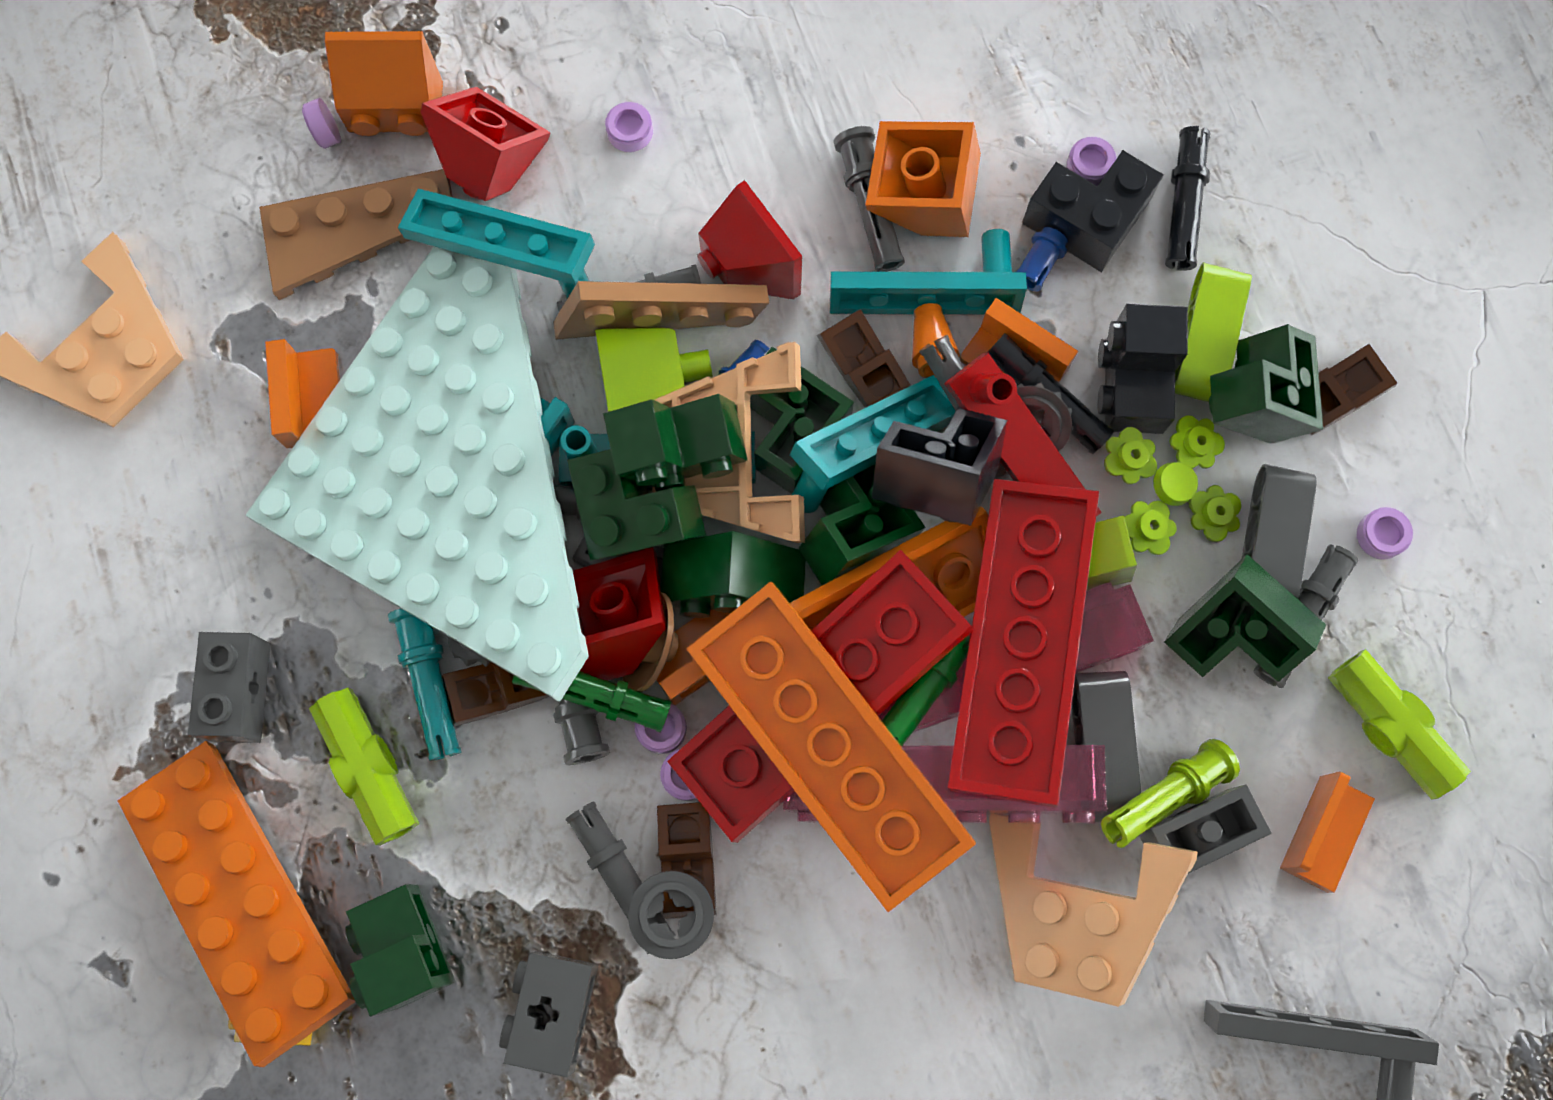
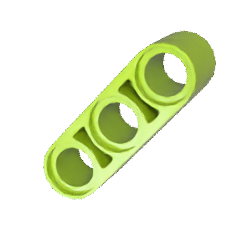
M1205 262L1199 267L1188 304V355L1175 371V394L1209 402L1211 396L1210 376L1232 369L1250 291L1251 274Z

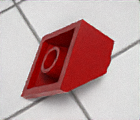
M478 87L424 102L420 110L446 178L461 186L464 193L468 196L483 201L511 191L547 143L551 134L550 131Z
M745 180L736 185L698 233L701 251L697 254L698 260L710 278L714 279L718 276L723 284L767 285L768 296L794 300L801 295L802 255Z
M653 547L573 570L579 608H577L581 633L586 639L589 655L580 669L581 672L607 681L633 674L665 631L666 625L657 557Z

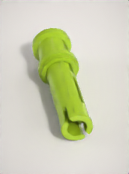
M1208 739L1199 746L1197 754L1189 759L1183 758L1175 761L1169 767L1167 776L1163 780L1154 784L1121 808L1105 816L1101 821L1105 837L1110 843L1114 844L1117 841V847L1124 848L1140 834L1161 822L1181 806L1187 803L1198 804L1209 797L1210 790L1219 783H1230L1239 776L1240 766L1235 753L1221 740Z

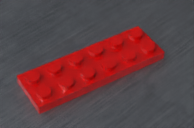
M994 479L972 622L974 630L970 636L949 775V791L1058 808L1099 491Z
M900 549L811 631L872 710L879 716L968 636L974 628ZM729 705L667 761L730 841L738 843L795 792Z

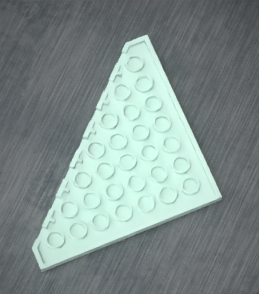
M433 247L251 506L246 516L560 702L589 655L586 639L581 633L578 618V596L573 570L568 564L564 542L567 541L561 506L556 500L552 478L555 477L549 443L544 437L541 421L543 411L538 384L532 373L530 362L532 353L527 326L522 319L519 300L521 299L516 269Z

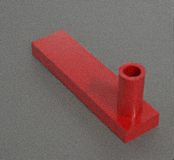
M982 353L944 383L962 409L1007 420L1000 463L1013 481L1085 489L1018 395L1015 380L1010 375L1003 374L989 353ZM1097 507L1096 517L1102 513L1099 507Z

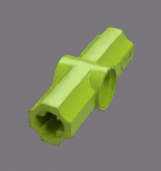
M1366 649L1346 660L1328 677L1345 700L1364 720L1362 729L1370 742L1383 754L1396 758L1431 800L1439 799L1457 788L1467 779V775L1471 772L1470 769L1433 728L1435 718L1427 705L1413 693L1401 690Z
M347 687L331 692L316 700V703L309 710L332 755V758L329 759L331 771L345 795L350 799L353 798L375 845L381 846L409 833L419 825V822L396 777V774L399 773L396 761L382 737L374 733L353 689Z

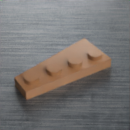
M440 169L259 207L273 294L278 300L294 294L293 289L312 280L316 283L334 275L333 270L355 260H359L360 263L378 255L377 250L397 241L401 244L410 241L403 237L398 226L418 188L453 197L450 180L446 178L444 170Z
M578 281L553 321L555 339L596 336L595 330L683 329L717 325L743 327L751 324L769 304L767 285Z

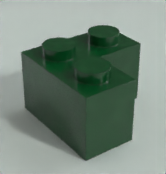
M1286 324L1238 340L1235 368L1210 376L1211 396L1209 398V408L1213 416V424L1270 444L1323 430L1316 336Z
M771 347L767 354L774 352L777 349ZM802 366L801 391L751 395L750 408L774 424L773 428L754 452L756 470L792 494L803 472V469L790 456L795 443L852 415L854 401Z
M720 394L671 408L650 399L603 413L615 473L617 476L636 481L637 486L649 485L655 487L656 492L669 488L683 487L686 485L685 478L702 474L705 479L722 477L733 472L732 465L748 461L735 402Z
M611 449L567 460L590 561L706 535L695 485L648 493L647 486H637L636 481L616 475Z
M875 464L828 488L820 503L827 516L818 521L805 538V543H802L798 548L821 585L912 539L926 528L915 510L898 508L890 503L872 499Z
M735 531L664 544L661 592L670 598L672 606L680 608L681 616L691 618L710 617V610L732 613L769 582H773L790 603L804 596L806 560L799 549Z
M1246 555L1177 620L1164 643L1201 677L1209 673L1239 646L1279 682L1317 649L1326 624L1249 555Z
M405 884L346 911L350 922L345 927L348 942L356 955L362 954L363 956L362 959L350 964L354 977L350 978V988L357 1005L361 1009L367 1008L370 1017L397 1010L456 983L418 885Z

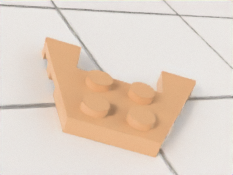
M114 232L106 237L81 261L111 288L114 294L42 362L8 332L0 336L1 378L13 382L28 391L36 392L52 399L67 408L111 427H115L184 359L160 311L155 307L140 272L135 268L126 244Z
M787 342L776 347L777 350L757 359L752 357L736 364V368L713 378L708 376L655 399V401L670 408L715 394H720L735 402L748 461L732 465L733 472L722 477L705 479L702 474L685 478V486L695 485L703 516L792 542L805 543L803 496H752L750 396L755 394L801 391L800 345L796 342Z
M990 813L989 824L1014 980L1117 1007L1124 1005L1155 944L1153 941L1164 919L1171 912L1179 896L1177 894L1188 872L1192 870L1197 860L1198 852L1150 842L1144 843L1137 896L1135 898L1035 877L1034 868L1041 821Z

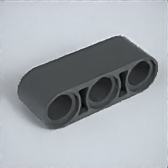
M1263 464L1259 469L1253 487L1242 559L1249 555L1298 599L1316 494V476L1310 473Z
M1126 671L1075 674L1071 705L1080 804L1086 823L1101 822L1105 816L1121 808L1141 794L1132 692L1129 676Z

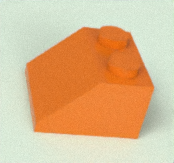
M422 31L325 32V47L335 109L348 132H354L362 136H374L379 132H401L405 135L419 136L428 132L420 112L422 103L442 97L443 81Z
M880 121L865 204L866 209L921 236L969 237L981 157L974 122Z

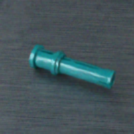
M401 608L388 613L389 623L395 624L401 647V653L397 655L398 662L402 665L403 669H409L429 753V761L444 759L445 755L451 757L462 753L461 747L458 744L438 661L443 659L442 654H444L442 645L436 643L433 627Z

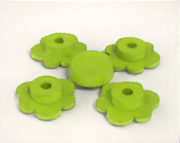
M1190 415L1180 418L1176 423L1177 433L1173 434L1169 439L1170 446L1177 450V462L1166 463L1158 470L1157 462L1152 456L1156 450L1155 444L1150 439L1143 440V436L1138 429L1127 427L1119 433L1118 437H1111L1106 441L1105 447L1109 454L1104 460V467L1107 473L1112 476H1121L1122 480L1130 485L1138 482L1140 478H1149L1154 475V490L1161 500L1153 501L1148 505L1143 501H1137L1131 506V514L1124 517L1134 551L1140 553L1148 550L1154 555H1161L1168 551L1170 547L1169 537L1175 535L1177 526L1174 521L1169 519L1170 511L1166 504L1180 506L1189 501L1190 510L1194 513L1191 517L1192 527L1196 530H1203L1205 537L1211 542L1222 541L1226 538L1228 532H1234L1239 529L1240 520L1236 515L1241 511V501L1237 495L1233 493L1224 494V490L1219 485L1208 487L1206 492H1196L1198 478L1192 468L1198 465L1203 469L1212 467L1215 463L1214 456L1221 454L1225 448L1223 437L1219 433L1214 432V424L1210 419L1203 418L1198 421Z

